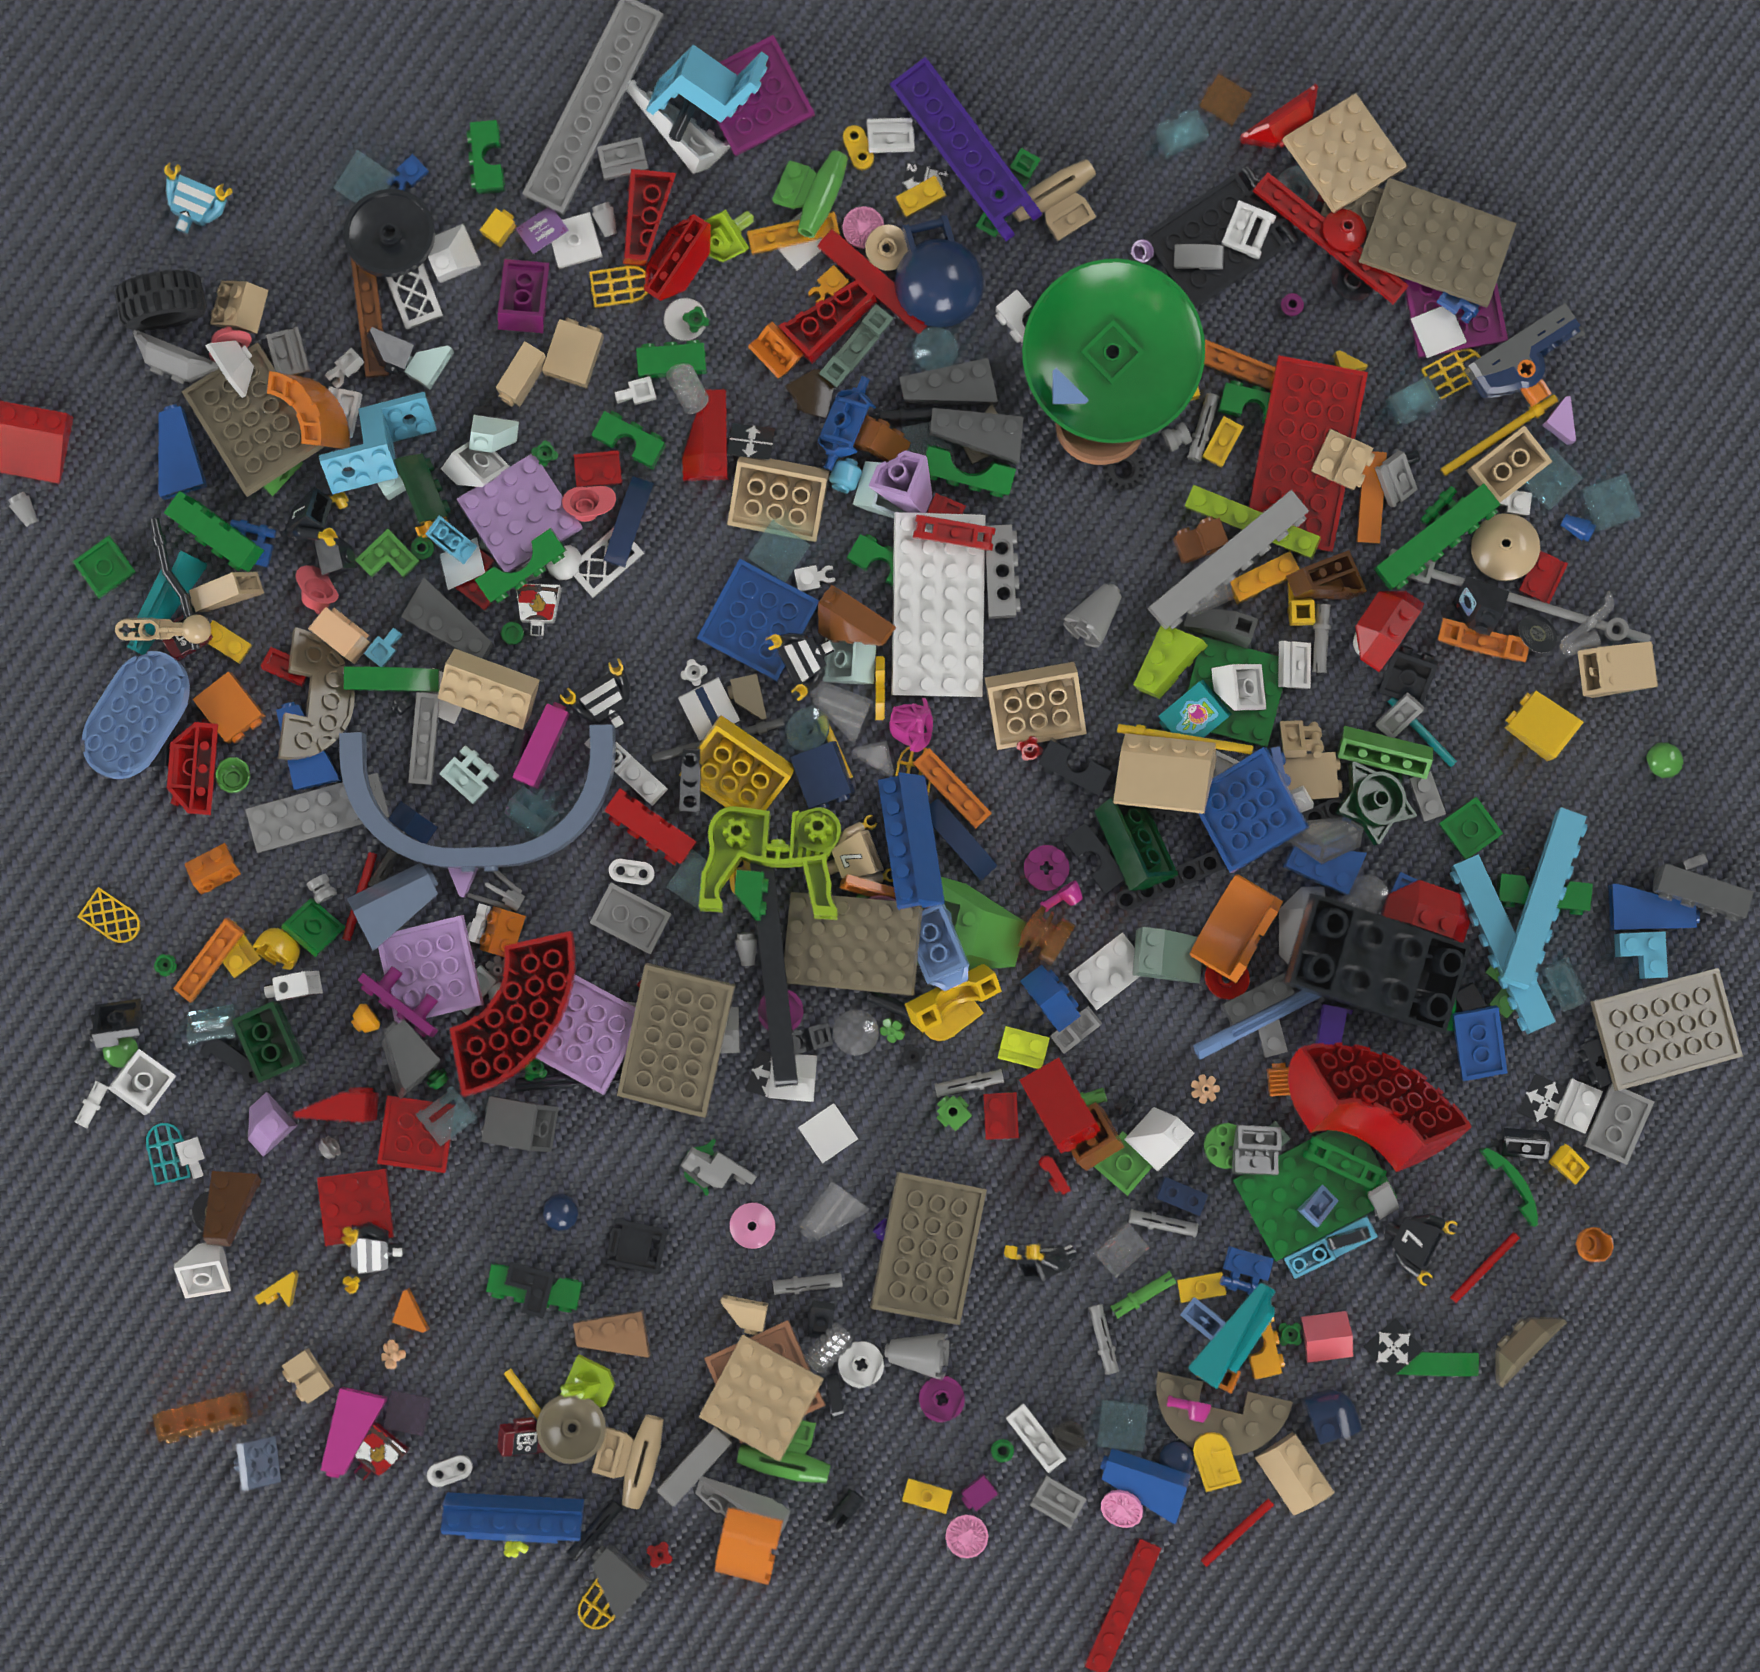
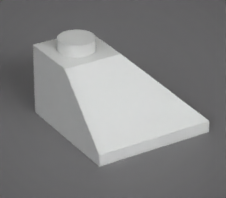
M464 224L435 236L434 245L428 259L440 283L481 266Z
M236 340L207 344L206 348L228 382L242 398L245 397L254 369V365L250 361V358L253 356L246 346L241 347Z
M469 441L453 451L441 469L456 485L483 487L510 466L495 451L490 453L469 450Z
M1232 664L1211 668L1214 692L1233 710H1266L1262 664Z
M796 1054L798 1085L775 1088L771 1057L768 1098L814 1102L817 1056Z
M1153 1107L1124 1140L1158 1171L1184 1146L1194 1132L1178 1117Z
M206 1243L197 1244L174 1265V1270L185 1299L231 1291L226 1255L222 1246L207 1245Z

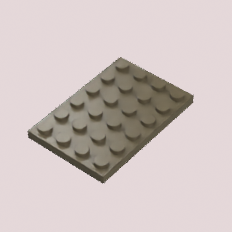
M1388 177L1359 262L1487 308L1517 223Z
M258 342L248 348L253 356L250 358V361L254 365V369L245 397L242 398L237 393L220 368L182 391L247 497L324 448V446L301 444V429L296 416V410L281 398L267 394L269 371H277Z
M791 892L784 954L788 984L914 996L923 910L921 905L898 909L896 901L831 896L838 910V919H815L810 895L808 893Z
M646 963L617 1096L706 1118L735 984Z
M1719 968L1591 1002L1615 1091L1743 1056Z
M897 1172L870 1305L871 1309L960 1325L987 1189Z

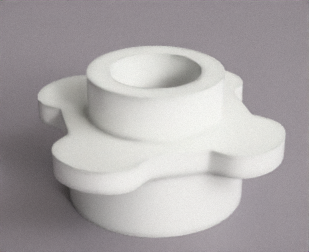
M690 659L687 661L685 670L681 672V678L691 681L694 686H699L701 678L707 674V667L704 665L700 666L694 659Z

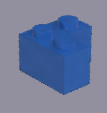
M1040 965L1020 980V982L1057 1031L1061 1032L1081 1016L1076 1009L1079 1005L1071 995L1067 996L1069 990L1063 982L1057 983L1059 978L1052 969L1047 971L1043 965Z

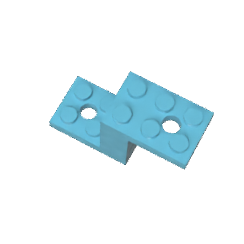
M692 45L658 79L646 111L654 115L659 109L663 110L667 106L671 97L675 98L680 94L721 123L727 116L732 117L737 110V106L739 104L743 106L751 93L755 94L762 84L760 78L767 71L768 67L765 65L769 56L761 51L736 75L698 47Z
M425 392L358 408L364 444L319 455L320 463L332 494L399 477L394 461L396 457L393 442L437 431ZM409 414L414 416L411 419L403 418L404 416ZM346 467L353 468L351 471H343Z

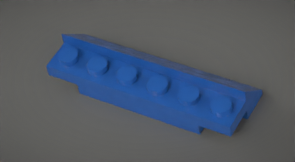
M898 772L899 776L878 780L897 908L904 909L919 905L922 908L945 904L925 776Z
M447 1492L443 1502L441 1534L465 1535V1539L540 1543H558V1540L580 1541L585 1500Z

